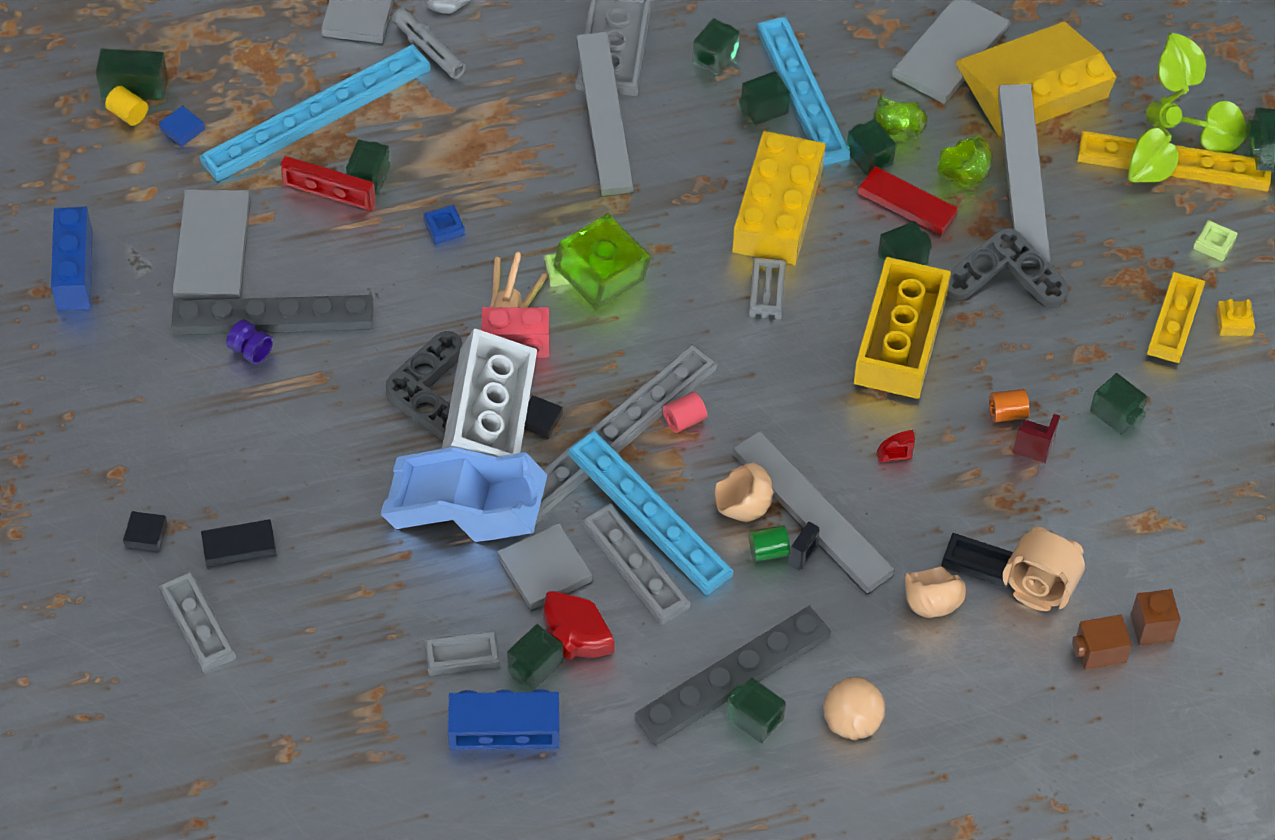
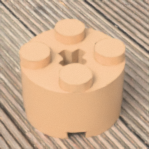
M1035 526L1017 544L1003 570V582L1006 586L1009 582L1015 590L1013 596L1028 607L1040 611H1050L1051 607L1059 606V609L1064 608L1084 573L1085 562L1082 557L1084 550L1076 541L1066 540L1043 527Z

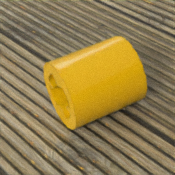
M122 85L115 87L105 101L107 110L131 126L139 124L148 111L147 102Z

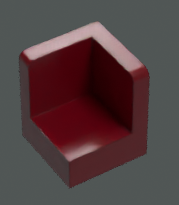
M1053 414L1049 427L1024 419L1022 426H1019L1013 453L1046 463L1056 436L1060 415Z

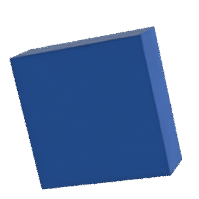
M184 106L178 108L159 123L160 131L181 147L205 130L204 122Z
M454 205L423 214L424 222L434 244L465 236L464 225Z

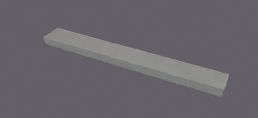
M692 344L570 447L595 430L619 453L663 416L664 405L689 394L717 370V363ZM569 448L542 469L547 474V479L536 522L589 478L568 455Z

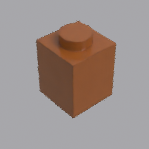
M1172 589L1137 593L1130 616L1138 644L1146 645L1174 641L1181 619Z
M1122 614L1080 621L1077 634L1072 639L1074 653L1077 658L1081 657L1085 670L1127 663L1132 647Z

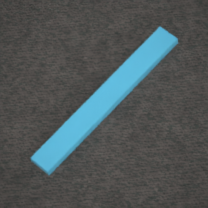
M412 44L199 155L200 162L218 183L431 70L430 62Z

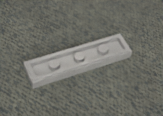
M611 503L582 519V527L660 625L667 623L690 609L691 602Z

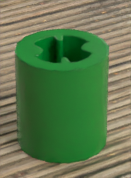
M784 525L749 531V544L754 562L790 556L789 537Z

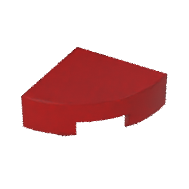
M913 430L897 433L883 441L876 452L878 462L911 459L915 445Z

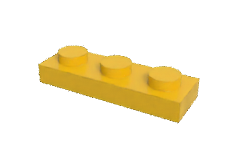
M1173 272L1147 351L1148 355L1180 363L1205 285L1204 280Z

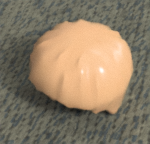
M754 462L732 469L727 478L716 483L715 504L717 510L727 517L744 523L752 522L762 517L772 504L774 493L772 490V479L762 466Z
M942 566L905 574L907 603L910 609L922 617L933 618L948 615L959 608L965 600V582L958 575H951Z
M849 677L836 682L833 688L828 690L823 704L824 718L828 722L829 729L842 738H850L851 740L864 739L873 735L879 729L885 717V702L881 692L876 688L875 684L861 677Z

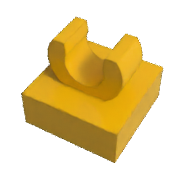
M1233 299L1218 301L1216 312L1219 334L1253 336L1255 322L1250 299L1245 301H1233Z

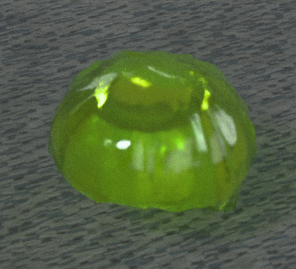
M881 95L873 114V120L877 131L884 138L907 142L918 138L927 126L928 116L926 111L920 109L917 102H895Z
M980 135L959 140L953 147L942 149L937 164L938 174L957 188L971 189L984 181L992 166L990 145Z

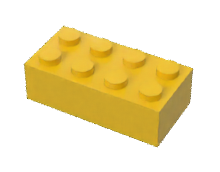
M763 131L734 226L733 253L764 259L786 260V264L796 266L824 167L826 143Z
M886 257L856 361L855 385L916 399L920 398L948 293L951 271Z

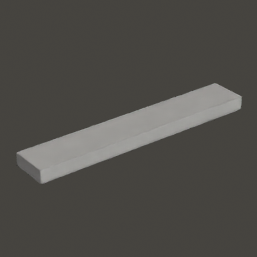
M608 32L576 35L601 196L633 193V181Z
M1031 84L999 85L998 99L1012 229L1018 231L1050 264ZM1025 261L1021 264V267L1038 266L1033 261Z
M758 431L733 448V455L742 465L754 462L768 472L772 479L773 497L803 528L808 522L819 526V545L867 594L894 576L895 569L761 431Z

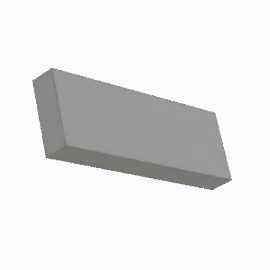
M191 571L158 585L161 595L203 673L236 659L229 640Z

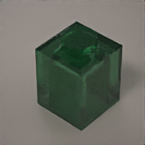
M713 18L693 41L692 62L719 75L738 53L740 31L729 24Z
M776 71L742 83L739 106L743 114L749 115L755 125L789 113L790 91Z
M872 119L864 124H858L848 131L847 147L850 151V157L866 176L875 166L884 169L894 164L896 143L876 119Z
M358 139L346 166V174L374 182L375 194L379 195L391 167L389 146Z
M913 221L880 234L878 255L883 263H885L886 257L926 265L928 264L929 253L932 248L931 239L927 232L922 231L917 223Z
M1115 373L1095 391L1090 412L1122 435L1129 427L1136 428L1146 416L1144 409L1148 396L1121 375Z
M536 624L507 651L509 674L518 683H526L535 690L564 663L563 644Z
M752 677L743 687L741 685L736 686L727 699L729 704L728 720L761 744L784 720L786 701Z

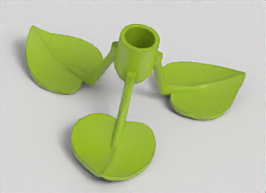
M1168 33L1166 45L1158 63V78L1166 89L1175 91V93L1168 97H1162L1161 101H1154L1148 106L1146 118L1154 128L1146 130L1139 137L1134 147L1128 170V181L1159 182L1172 175L1178 162V150L1174 144L1169 142L1172 135L1166 128H1173L1179 122L1204 127L1200 135V143L1209 151L1232 152L1240 147L1246 138L1247 127L1244 116L1239 107L1232 102L1218 101L1212 104L1206 112V121L1182 116L1179 106L1171 103L1188 92V85L1200 84L1206 73V59L1202 50L1195 42L1183 35Z

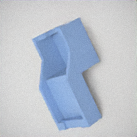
M448 447L398 456L393 468L394 477L389 495L384 500L381 515L395 529L453 520L474 542L534 533L547 474L526 452L495 457L457 447Z

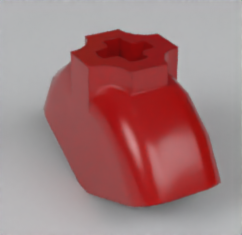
M556 591L546 593L543 618L547 630L543 634L544 641L550 646L553 653L562 659L568 658L572 660L575 656L599 658L615 652L613 636L595 603L589 599Z

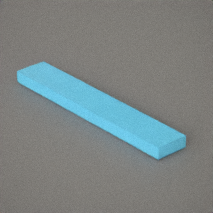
M787 17L757 23V33L806 139L826 143L824 166L849 160L850 151Z
M595 430L569 448L568 455L706 596L733 576L734 570Z

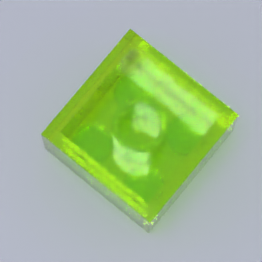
M607 213L560 241L553 266L597 310L645 279L651 255Z

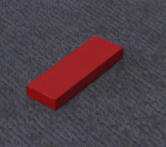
M284 156L280 163L283 184L368 211H372L376 204L374 182L288 156Z
M876 166L860 184L858 194L942 236L958 214L957 207Z

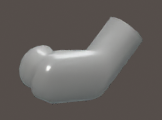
M425 0V5L428 9L450 15L470 0Z

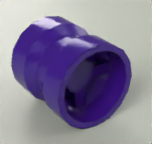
M245 319L240 320L231 328L226 339V345L229 349L236 353H243L244 358L254 365L264 361L269 355L274 342L272 336L264 331L258 332L255 325Z

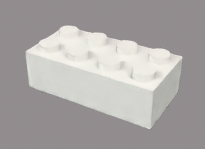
M475 328L460 349L442 448L457 447L495 457L520 453L537 349Z

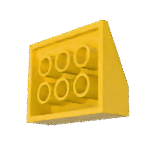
M1065 21L956 61L958 69L999 138L1003 137L998 99L999 85L1031 84L1035 124L1108 98L1116 80V75L1103 54Z

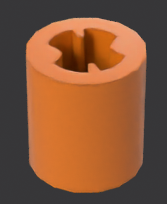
M1017 389L991 392L989 395V409L992 421L997 423L1028 419L1030 409L1026 390Z

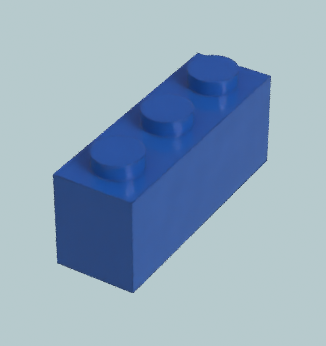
M87 206L54 208L51 289L57 311L91 309L93 230Z
M537 689L532 692L498 690L495 693H477L473 690H463L459 693H449V749L559 748V692Z

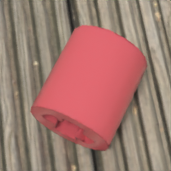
M693 391L664 405L663 415L674 433H678L707 418V410L700 396Z

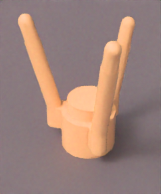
M515 253L506 288H503L501 292L500 257H495L490 307H528L547 279L548 274L542 273L522 302L520 292L513 288L521 253Z

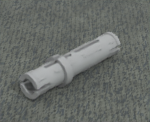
M405 7L400 8L394 13L392 22L408 36L411 44L418 45L451 78L456 79L464 73L466 64L430 32V27L425 22H419Z

